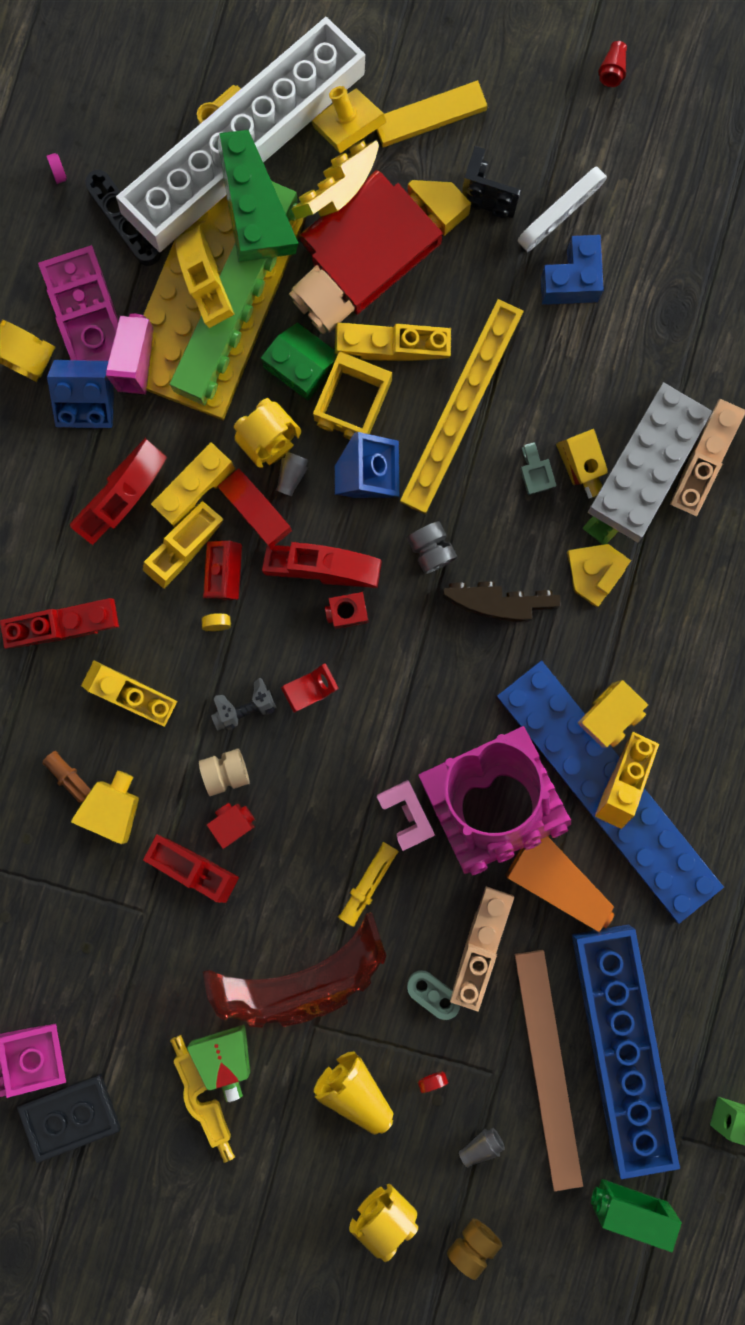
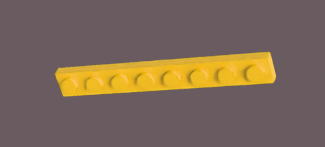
M499 299L497 300L403 493L400 503L426 515L520 321L523 310Z

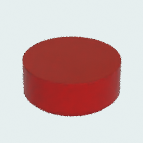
M443 1071L418 1080L421 1093L433 1091L449 1083Z

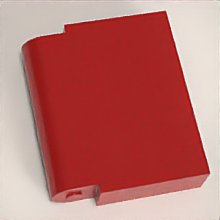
M376 170L366 178L361 188L345 206L337 212L321 216L299 235V238L312 255L314 267L316 265L319 266L320 270H324L342 290L343 300L345 302L349 300L355 309L353 311L358 315L441 245L443 233L399 183L393 186L380 171Z

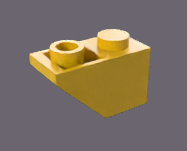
M412 180L408 183L407 193L441 230L444 236L469 215L471 202L452 182Z

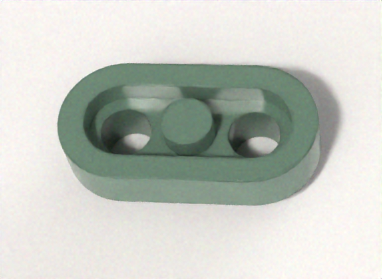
M416 971L409 977L407 982L409 995L429 1012L442 1020L452 1019L458 1014L460 1005L450 1002L448 1007L443 1008L439 1004L443 998L451 999L453 990L427 971ZM418 981H425L427 987L424 990H419L416 987Z

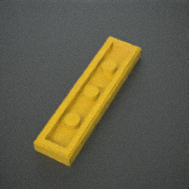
M477 80L385 113L386 123L377 128L376 131L382 146L386 147L487 110V103Z

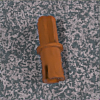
M57 751L50 753L43 760L42 764L59 780L57 782L59 786L63 785L78 802H84L91 789L76 774L77 769H72Z

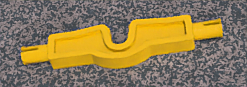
M179 1035L172 1038L170 1042L177 1055L174 1059V1064L184 1084L186 1108L201 1123L211 1147H218L223 1162L226 1163L228 1160L235 1158V1155L228 1143L231 1134L224 1120L220 1103L216 1099L205 1103L198 1101L197 1096L207 1090L184 1044L182 1036Z

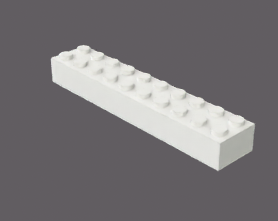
M327 17L323 18L120 192L116 199L121 214L161 252L226 195L218 151L219 133L249 129L260 157L265 162L332 103L329 93L333 88L344 86L348 89L364 75L365 54Z

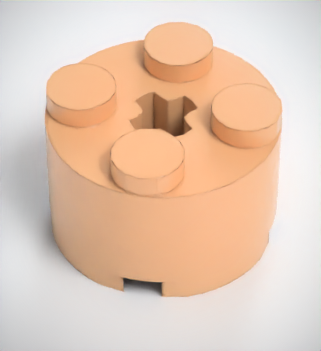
M317 265L291 288L292 291L289 293L294 300V304L303 314L309 312L308 316L312 320V324L322 335L326 332L330 333L336 327L337 322H342L355 310L349 300L347 302L343 300V292L324 270H320Z

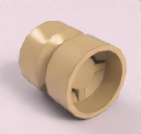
M239 749L223 753L221 759L213 756L199 761L201 776L209 796L225 792L227 786L235 789L250 784L245 762Z

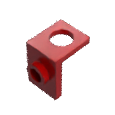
M326 664L281 687L294 713L326 698L339 689ZM321 674L327 679L328 687L322 682Z

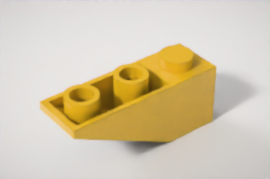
M93 661L81 685L88 692L164 727L177 703L176 700L97 661Z
M635 732L631 733L603 792L595 817L620 829L634 817L659 746L658 743Z

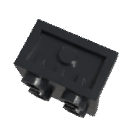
M474 146L464 177L462 194L471 202V209H485L500 218H513L521 190L485 179L488 162L484 161L486 149Z

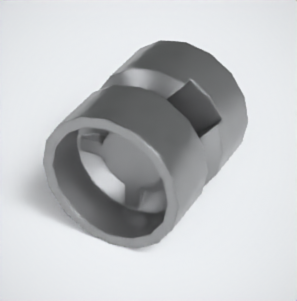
M439 521L431 523L407 537L413 552L420 554L418 562L424 574L438 570L458 558L451 543L445 542L447 535Z

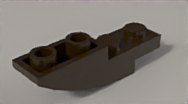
M493 581L478 582L477 587H466V583H450L449 588L443 589V598L468 612L496 620L530 622L532 620V610L558 609L561 606L560 595H552V590L535 591V596H524V592L520 591L506 593L507 597H502V586H495Z

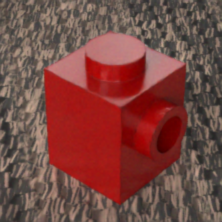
M227 803L215 812L217 818L207 824L224 849L253 829L252 821L255 818L246 806L241 808L239 804H236L232 807L230 803Z

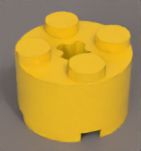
M2 319L0 323V364L37 382L39 377L41 378L55 346L44 340H39L35 335Z
M269 398L263 399L257 405L255 411L248 417H241L234 425V429L237 431L235 434L236 443L259 468L263 467V462L271 465L281 459L294 446L290 442L294 435L299 438L301 434L300 427L277 402H271Z
M387 1184L386 1190L379 1187L362 1202L357 1209L361 1215L357 1222L352 1218L349 1226L350 1232L376 1258H381L384 1262H387L394 1256L397 1247L404 1239L408 1241L416 1234L418 1230V1225L415 1223L417 1211L391 1184Z

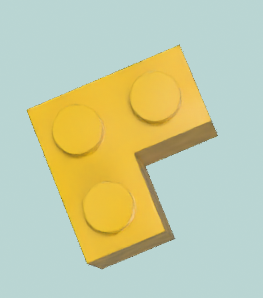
M623 680L612 683L593 702L594 706L577 724L602 748H607L609 745L615 747L625 737L623 731L630 725L635 726L644 718L646 713L643 710L648 704Z

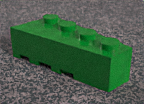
M249 129L219 133L218 151L238 262L296 254L299 243Z

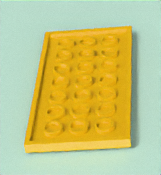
M227 195L181 234L183 235L195 227L201 226L220 274L235 244ZM307 216L290 221L297 240ZM174 240L144 312V316L150 320L154 328L146 391L224 421L291 255L277 257L272 271H267L263 279L265 281L263 292L260 297L255 296L251 305L253 306L251 318L247 323L243 322L240 329L242 333L241 339L236 348H231L228 355L230 358L229 365L224 374H219L216 381L218 384L217 391L213 399H208L204 406L174 393L169 385L201 317L197 303L190 295Z

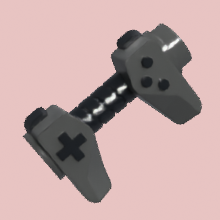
M261 678L254 682L253 701L239 708H234L224 695L214 697L218 711L212 714L211 717L217 731L221 729L230 731L235 726H238V719L260 711L262 715H269L274 712L275 708H277L271 691L267 690Z

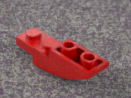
M145 438L107 478L108 484L70 523V527L93 545L109 527L114 529L133 508L167 459L166 455Z
M291 542V546L275 545L271 549L267 546L262 572L268 576L320 579L322 584L378 588L382 561L369 555L340 548Z
M112 598L0 620L4 649L77 638L119 627L115 600Z

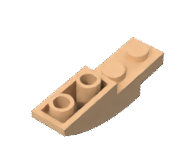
M722 399L718 400L696 442L670 505L694 516L698 515L722 466L721 462L745 415L744 409Z
M487 886L485 887L464 948L450 999L451 1003L479 1012L497 957L496 952L514 900L513 895Z

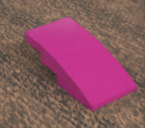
M91 245L39 262L38 264L48 289L47 293L56 314V321L70 359L109 361L119 320L93 246Z
M56 1024L0 1034V1097L6 1096L8 1098L66 1083Z

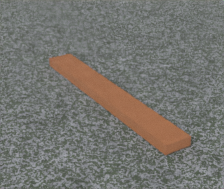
M544 950L514 954L553 1190L560 1191L583 1187Z

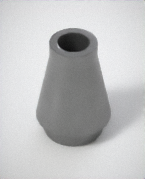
M287 452L285 458L281 460L276 491L292 496L308 469L306 467L308 460Z
M494 1128L490 1130L484 1129L464 1149L459 1151V1156L463 1164L468 1168L474 1164L499 1157L500 1152L505 1150L501 1137Z

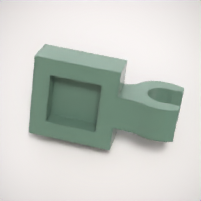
M535 442L524 445L522 452L527 465L521 467L520 471L528 496L555 488L557 485L549 459L540 461Z

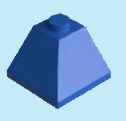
M361 432L354 433L335 465V494L353 498L400 497L399 441Z

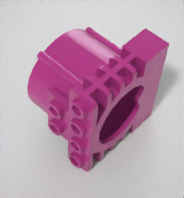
M524 726L505 735L500 734L496 739L453 759L448 758L445 763L419 774L420 781L464 874H479L488 868L487 864L498 860L499 863L507 861L515 855V851L523 847L525 850L535 848L542 843L540 839L549 835L552 838L558 837L568 831L567 827L571 825V819L556 793L555 787L551 783L547 771L540 761L539 754ZM499 776H509L519 781L528 791L532 801V815L523 824L502 833L482 832L467 825L463 816V801L468 791L474 788L486 789Z

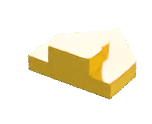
M609 544L567 551L573 590L595 607H598L606 595L610 593L631 562L630 559Z

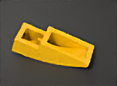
M202 501L164 538L163 544L144 561L143 571L165 589L201 550L224 519Z

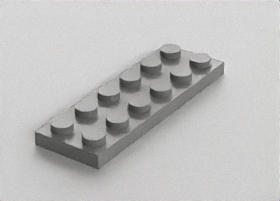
M663 382L587 513L634 541L639 542L712 411Z

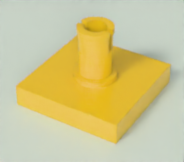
M344 86L335 87L330 91L329 97L333 104L324 109L311 121L313 127L339 153H342L386 123L384 113L357 88L347 94V89Z

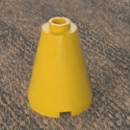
M354 1051L341 1055L336 1059L340 1064L333 1070L328 1067L318 1079L314 1087V1093L317 1095L315 1098L320 1103L374 1135L385 1133L393 1123V1111L361 1057Z

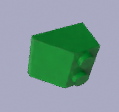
M297 322L277 336L263 354L261 360L263 367L309 401L330 374L338 354H335L333 348Z

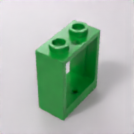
M601 1179L600 1186L595 1187L593 1190L591 1205H593L602 1228L673 1252L682 1222L670 1203Z

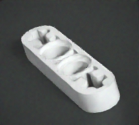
M598 167L590 170L520 235L517 240L518 243L527 252L532 250L594 194L605 182L607 176Z

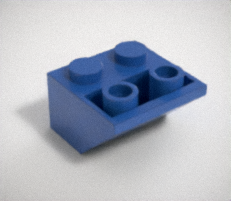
M53 361L47 380L56 427L112 428L114 386L106 376L109 361Z

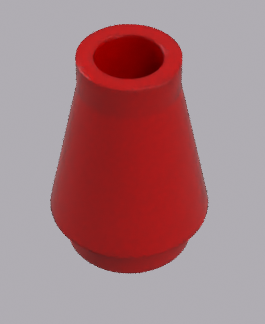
M614 41L611 44L610 50L598 70L600 82L605 86L617 87L626 77L627 45L622 41Z

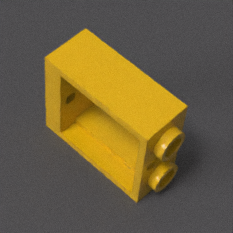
M339 351L313 413L314 421L318 422L317 426L330 432L333 429L344 433L343 436L349 440L356 432L370 434L392 382V372ZM342 372L380 387L363 428L325 414Z

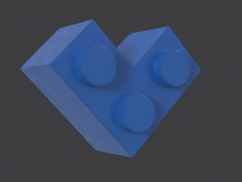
M601 235L572 236L567 248L568 264L544 266L541 275L542 305L598 302L604 291Z

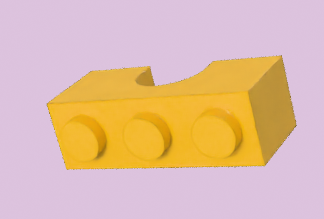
M211 442L151 505L169 523L176 527L195 509L198 500L209 489L213 487L217 489V486L235 470L232 461Z

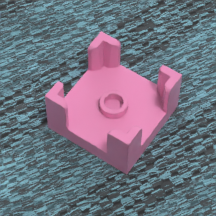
M408 780L377 795L383 809H387L405 800L406 805L402 806V809L409 822L414 820L416 822L415 825L397 833V840L402 851L435 836Z

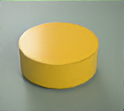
M210 614L201 619L202 630L221 631L231 628L230 616L227 614Z

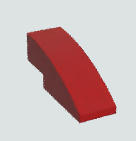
M237 469L217 486L270 549L292 532L289 524L240 469Z
M156 834L143 859L188 888H194L219 903L227 902L239 879L238 876L158 834Z

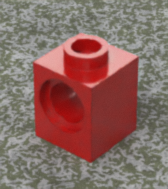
M363 592L329 598L330 606H325L327 622L333 623L335 629L368 623ZM344 604H349L354 608V614L347 619L341 618L338 615L339 607Z

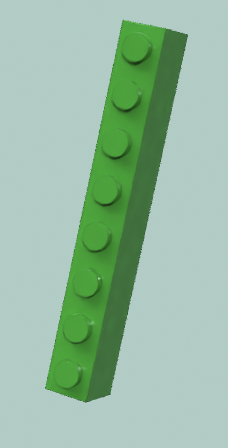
M271 181L289 223L291 220L295 221L296 217L291 208L298 204L297 192ZM234 244L219 277L235 315L211 328L204 323L202 316L200 317L169 384L174 393L204 406L208 399H213L218 387L216 381L219 374H224L229 365L230 358L228 355L231 348L237 347L241 339L242 333L240 329L243 322L247 323L251 318L253 306L251 305L255 296L260 297L265 286L263 279L267 271L271 272L274 268L277 257L238 262L236 245Z

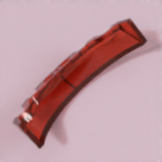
M370 912L365 915L360 928L347 944L326 960L303 971L277 978L255 980L227 977L211 970L204 971L203 976L208 1000L218 1017L224 1020L230 1017L247 1021L250 1027L263 1028L265 1023L280 1022L283 1027L310 1021L315 1017L327 1015L346 1005L349 996L357 990L363 992L372 983L371 976L375 973L380 963L384 964L387 955L373 914Z

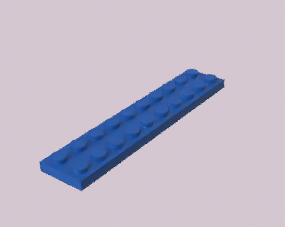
M543 661L537 663L496 696L518 725L525 727L534 745L677 923L680 924L724 888L645 788L643 789L634 817L622 829L595 817L603 792L620 757L610 745L607 748H602L577 724L585 713Z

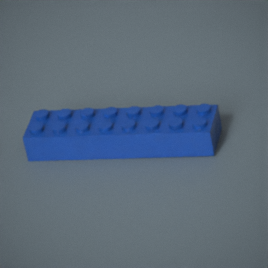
M628 924L601 929L600 932L594 930L572 934L614 1168L620 1179L680 1169L636 930Z

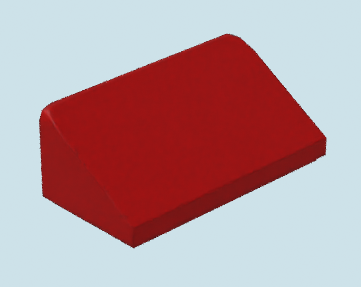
M233 541L207 542L203 598L237 600L239 598L242 545Z

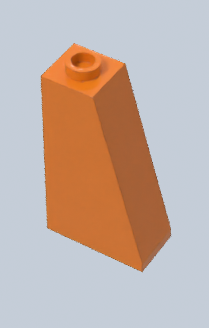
M548 836L540 839L542 843L535 848L525 850L523 847L519 850L505 875L508 879L598 932L601 931L602 927L606 929L614 917L612 912L614 906Z

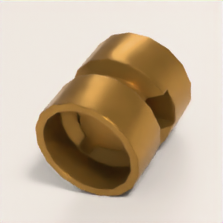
M473 1218L462 1231L464 1238L455 1240L448 1249L447 1256L463 1274L470 1279L476 1280L487 1267L486 1258L493 1259L503 1245L490 1228Z

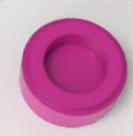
M58 154L47 155L46 157L56 183L65 182L67 177Z

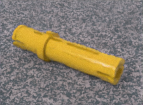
M382 842L379 851L356 889L352 888L350 892L352 896L338 916L341 920L353 927L355 926L366 905L371 904V896L393 859L398 854V850Z

